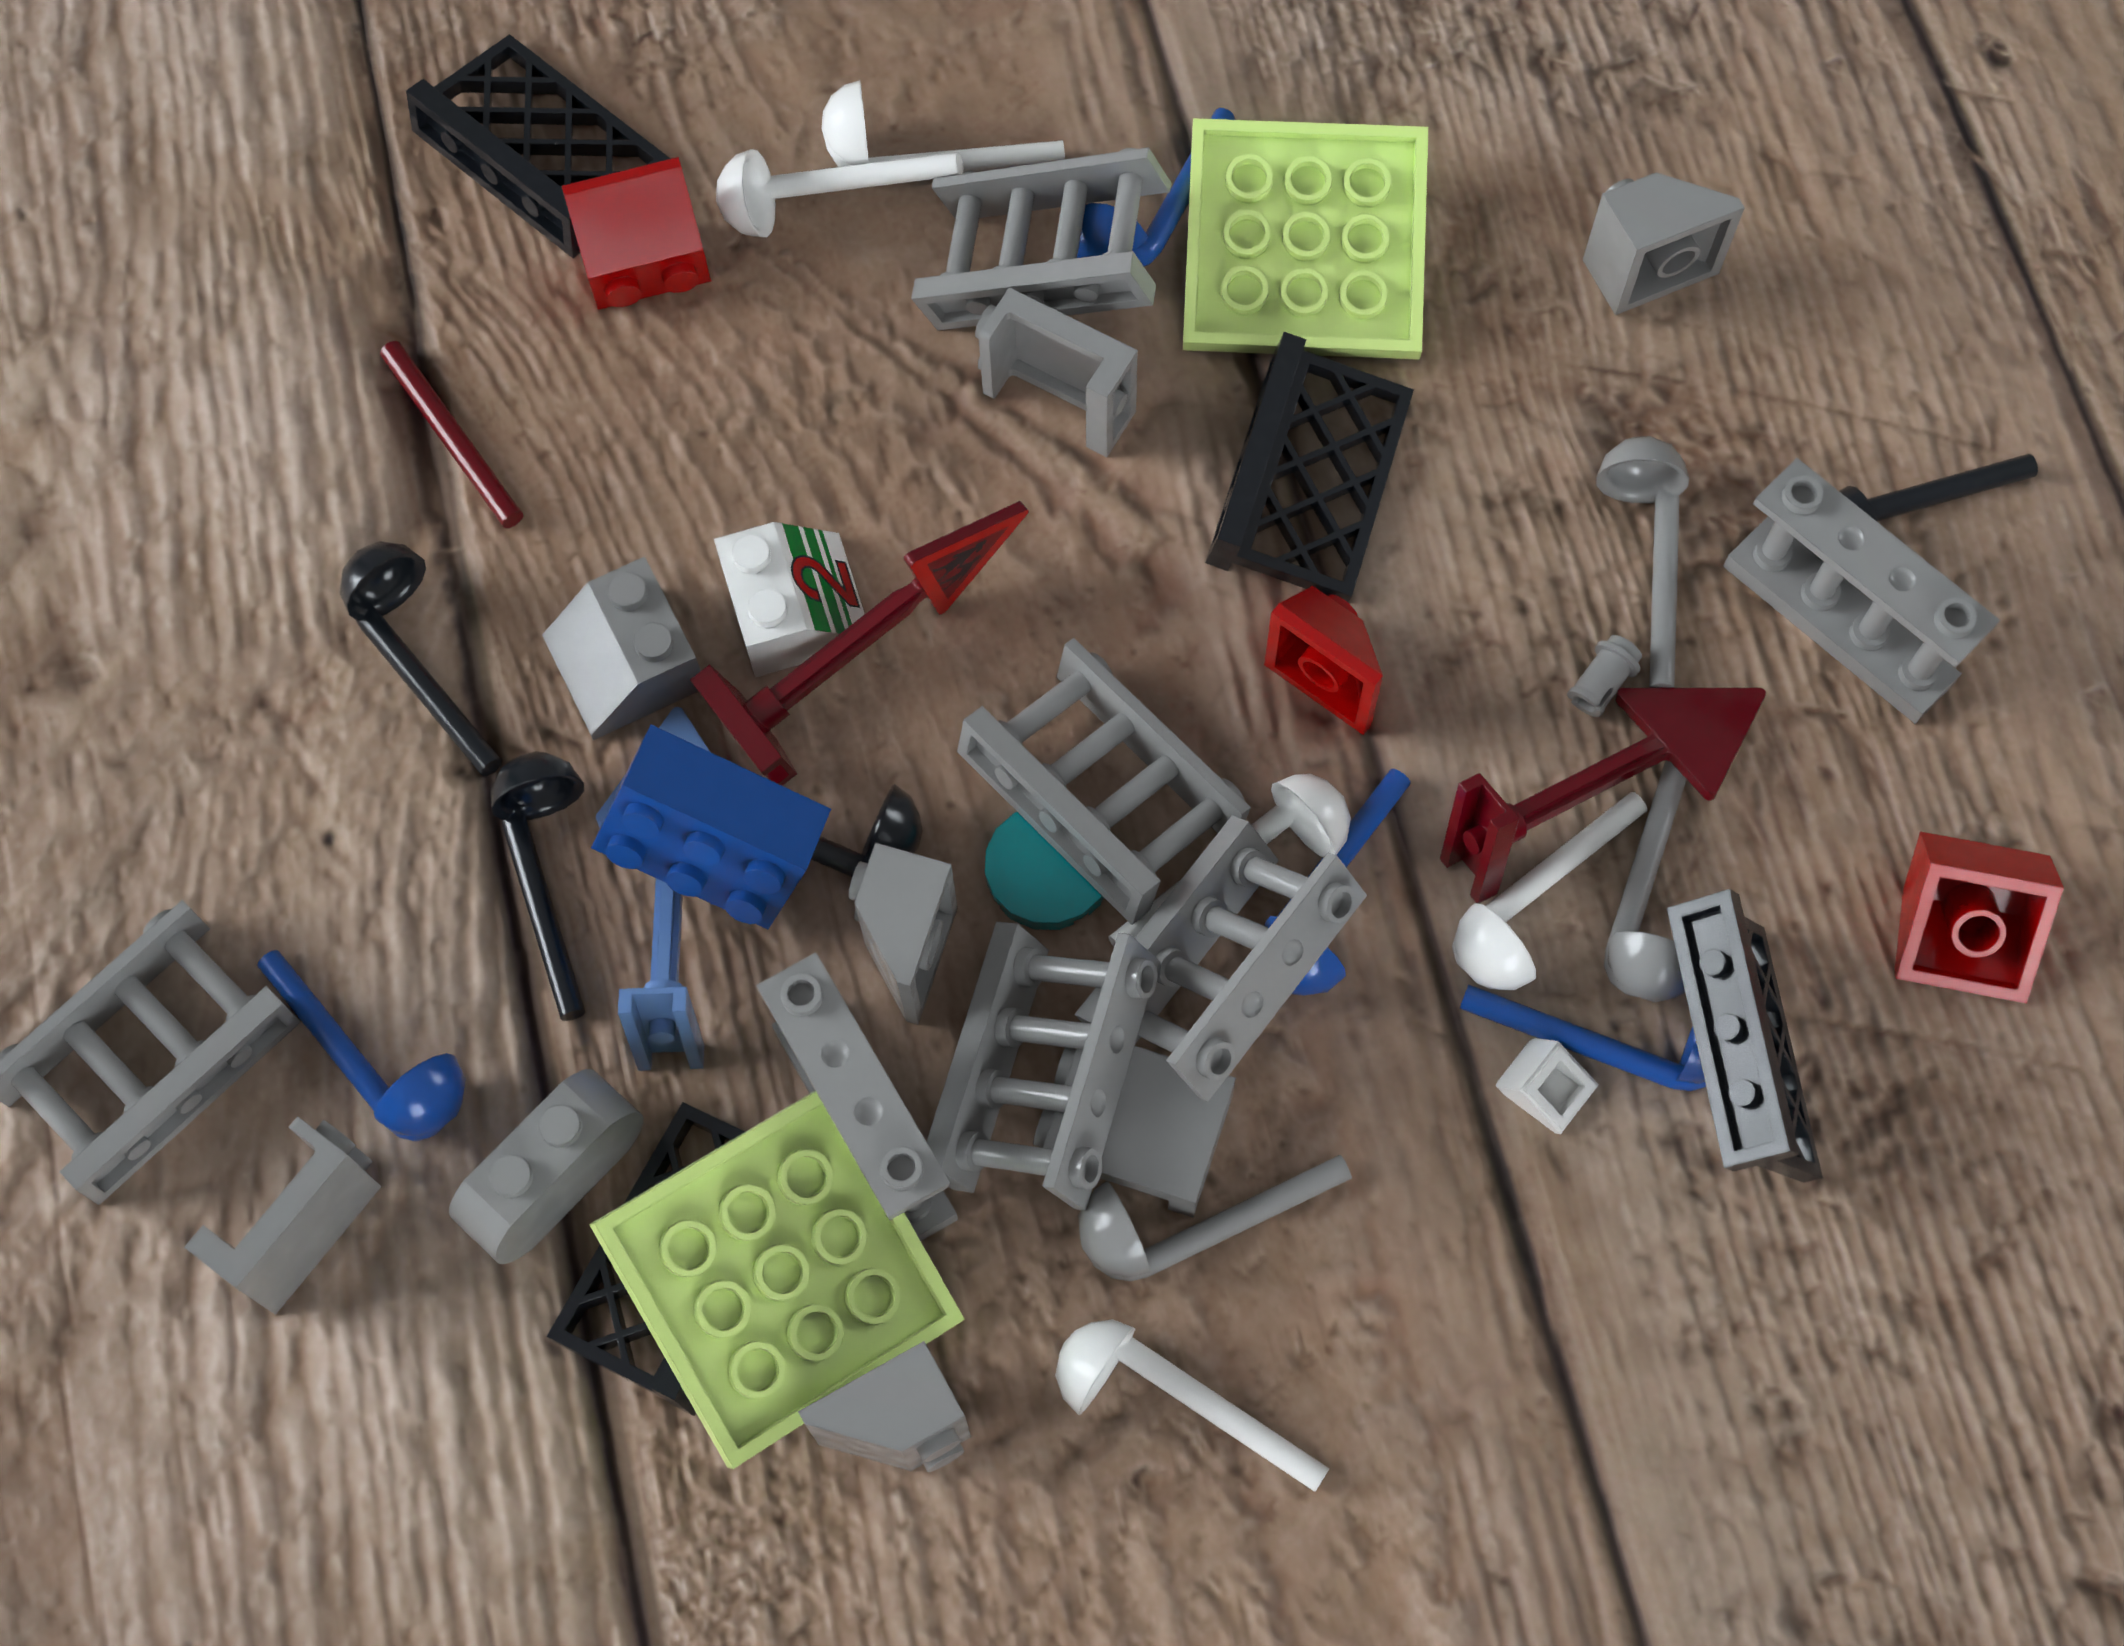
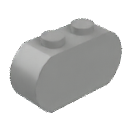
M585 1069L571 1075L562 1081L463 1180L451 1201L449 1216L497 1263L507 1264L519 1259L531 1251L629 1151L641 1131L643 1115L595 1070Z

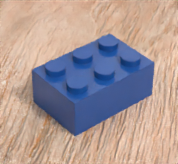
M650 724L617 790L591 849L606 855L610 861L620 867L637 869L667 883L672 890L681 895L696 896L726 910L732 918L740 922L757 924L768 930L805 874L831 808Z

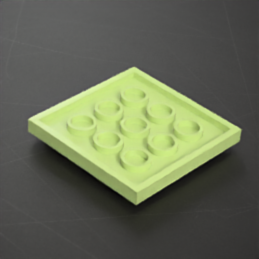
M1193 118L1183 350L1273 354L1283 332H1287L1307 339L1304 350L1319 356L1420 360L1423 339L1428 127Z
M816 1091L811 1092L589 1224L727 1468L734 1469L803 1425L804 1422L798 1411L919 1343L925 1341L928 1344L965 1320L906 1214L902 1213L892 1220L888 1219Z

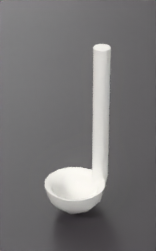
M860 80L843 85L831 95L823 110L821 129L827 151L838 167L953 152L961 154L963 172L988 171L1065 159L1063 140L868 158Z
M750 149L736 154L724 166L717 180L716 202L724 220L737 231L749 236L767 238L772 232L775 222V199L963 174V160L959 152L771 176L763 156L758 150Z
M1313 774L1292 775L1273 783L1271 792L1276 806L1251 824L1264 842L1268 844L1290 827L1302 842L1317 855L1323 858L1328 852L1337 855L1347 842L1351 821L1344 796L1327 780ZM1180 881L1155 899L1151 910L1137 922L1131 925L1127 921L1109 935L1108 938L1113 947L1118 933L1130 934L1135 938Z
M1630 792L1485 906L1474 903L1459 921L1452 945L1456 963L1477 984L1489 989L1516 990L1535 980L1536 968L1532 958L1520 938L1506 922L1647 812V806L1643 799L1635 792Z
M1114 1319L1091 1322L1075 1330L1064 1342L1059 1354L1055 1376L1063 1399L1078 1415H1081L1090 1405L1120 1361L1314 1492H1316L1329 1471L1328 1467L1133 1338L1135 1328Z

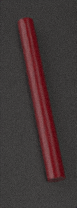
M391 341L385 344L380 350V356L503 528L516 526L523 519V513L401 343L399 341Z

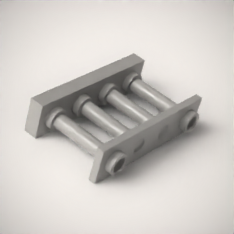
M1149 147L1141 149L1126 148L1113 153L981 172L966 171L960 175L933 178V191L955 218L946 272L940 276L916 278L911 299L937 330L977 326L984 310L989 305L997 306L1009 287L1065 315L1153 306L1156 284L1132 249L1140 196L1169 193L1171 181ZM1115 200L1108 252L1098 256L1077 258L1085 205L1087 203ZM1061 207L1053 259L1043 263L1023 265L1032 211ZM1007 214L999 266L993 269L970 272L979 218Z
M1796 458L1755 498L1753 505L1768 517L1728 555L1723 567L1916 724L1955 684L1962 674L1956 667L1996 627L2000 619L1801 460Z
M1073 638L1064 645L1056 677L1061 681L1059 684L1008 722L997 721L981 706L963 720L957 752L1133 925L1151 910L1161 882L1155 872L1210 827L1218 833L1232 815L1246 820L1251 807L1245 802L1242 793L1231 781L1220 778L1112 675L1110 667L1102 657L1096 653H1089ZM1078 700L1104 723L1051 765L1047 763L1041 764L1022 744ZM1121 742H1124L1148 767L1097 807H1085L1066 788V785ZM1167 784L1192 810L1140 852L1130 851L1111 832L1110 828Z
M1233 815L1135 937L1141 945L1159 960L1157 985L1153 995L1148 998L1135 1044L1142 1037L1172 1052L1166 1061L1192 1091L1206 1102L1212 1098L1367 896L1339 857L1329 852L1309 877L1277 865L1278 858L1250 822ZM1259 886L1291 898L1290 902L1269 928L1238 915V912ZM1220 936L1252 949L1230 979L1198 965ZM1181 986L1212 1000L1189 1031L1158 1016ZM1096 987L1074 1014L1081 1022H1092L1101 988Z
M183 900L172 909L164 910L154 916L145 926L142 936L19 1044L8 1046L0 1052V1102L10 1107L21 1096L26 1099L74 1151L72 1160L59 1172L75 1190L98 1205L107 1199L301 1023L267 986L256 995L247 996L206 954L196 941L208 932L210 928ZM175 960L227 1013L226 1022L206 1040L197 1041L145 987ZM124 1005L177 1059L175 1068L155 1086L146 1087L95 1033L100 1026ZM73 1050L125 1104L124 1114L104 1132L94 1133L43 1078Z
M996 922L928 1135L927 1144L950 1181L951 1186L949 1188L952 1190L974 1193L980 1172L984 1167L1043 1175L1045 1179L1042 1186L1072 1208L1086 1211L1092 1189L1097 1185L1102 1173L1103 1151L1147 1001L1153 995L1157 985L1159 960L1133 936L1126 933H1118L1110 962L1047 956L1049 949L1018 923ZM1041 982L1101 988L1092 1022L1084 1023L1029 1016L1038 985ZM1025 1042L1083 1049L1073 1085L1010 1078L1019 1046ZM1003 1104L1064 1112L1054 1149L990 1140L999 1110Z
M815 952L757 984L759 993L776 1021L771 1025L809 1094L813 1091L817 1092L888 1219L892 1220L905 1213L920 1241L957 1221V1213L943 1191L951 1186L950 1181L818 954Z

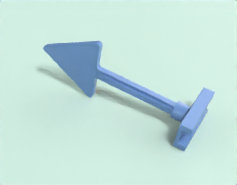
M680 707L673 708L659 728L709 751L683 709ZM622 780L596 814L599 827H601ZM657 878L655 884L650 981L645 984L644 988L619 989L618 1015L638 1071L651 1070L652 1053L685 1052L690 1069H703L704 1042L688 989L679 983L683 895L675 892L667 883Z

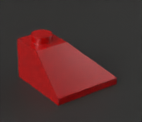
M1314 586L1280 602L1271 612L1264 666L1356 731L1365 735L1372 725L1383 674L1364 621L1358 617L1355 609L1346 600L1337 595L1331 594L1327 596Z

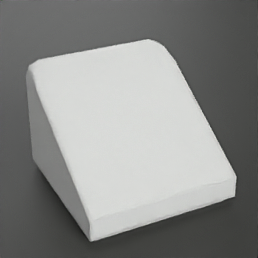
M1539 1038L1531 1039L1496 1083V1087L1507 1098L1556 1134H1561L1599 1085L1559 1041Z

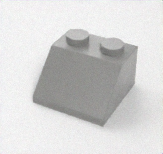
M1657 172L1635 181L1633 179L1621 180L1612 185L1605 193H1602L1583 262L1614 314H1620L1719 274L1745 207L1737 197Z
M645 556L587 582L542 634L593 740L699 692L690 681L692 677L701 671L697 658Z
M875 843L869 862L860 861L852 876L849 899L855 901L854 920L860 922L865 945L907 1022L919 1025L958 908L952 865L947 862Z
M925 1341L798 1411L818 1445L908 1471H912L924 1464L927 1472H932L949 1464L964 1453L960 1443L971 1437L965 1415Z

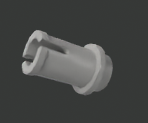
M1612 635L1608 641L1602 640L1598 642L1595 646L1597 656L1575 686L1571 687L1567 692L1568 698L1573 699L1571 701L1573 705L1593 717H1600L1627 677H1635L1640 671L1638 662L1642 658V653L1632 642L1618 635Z

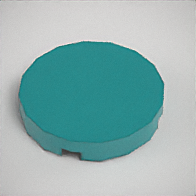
M1018 812L1013 813L996 828L986 848L985 880L994 900L1011 920L1034 930H1060L1074 925V921L1082 919L1087 914L1090 915L1101 905L1104 897Z

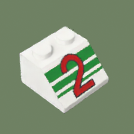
M771 522L714 539L755 678L801 665L865 614L839 533Z

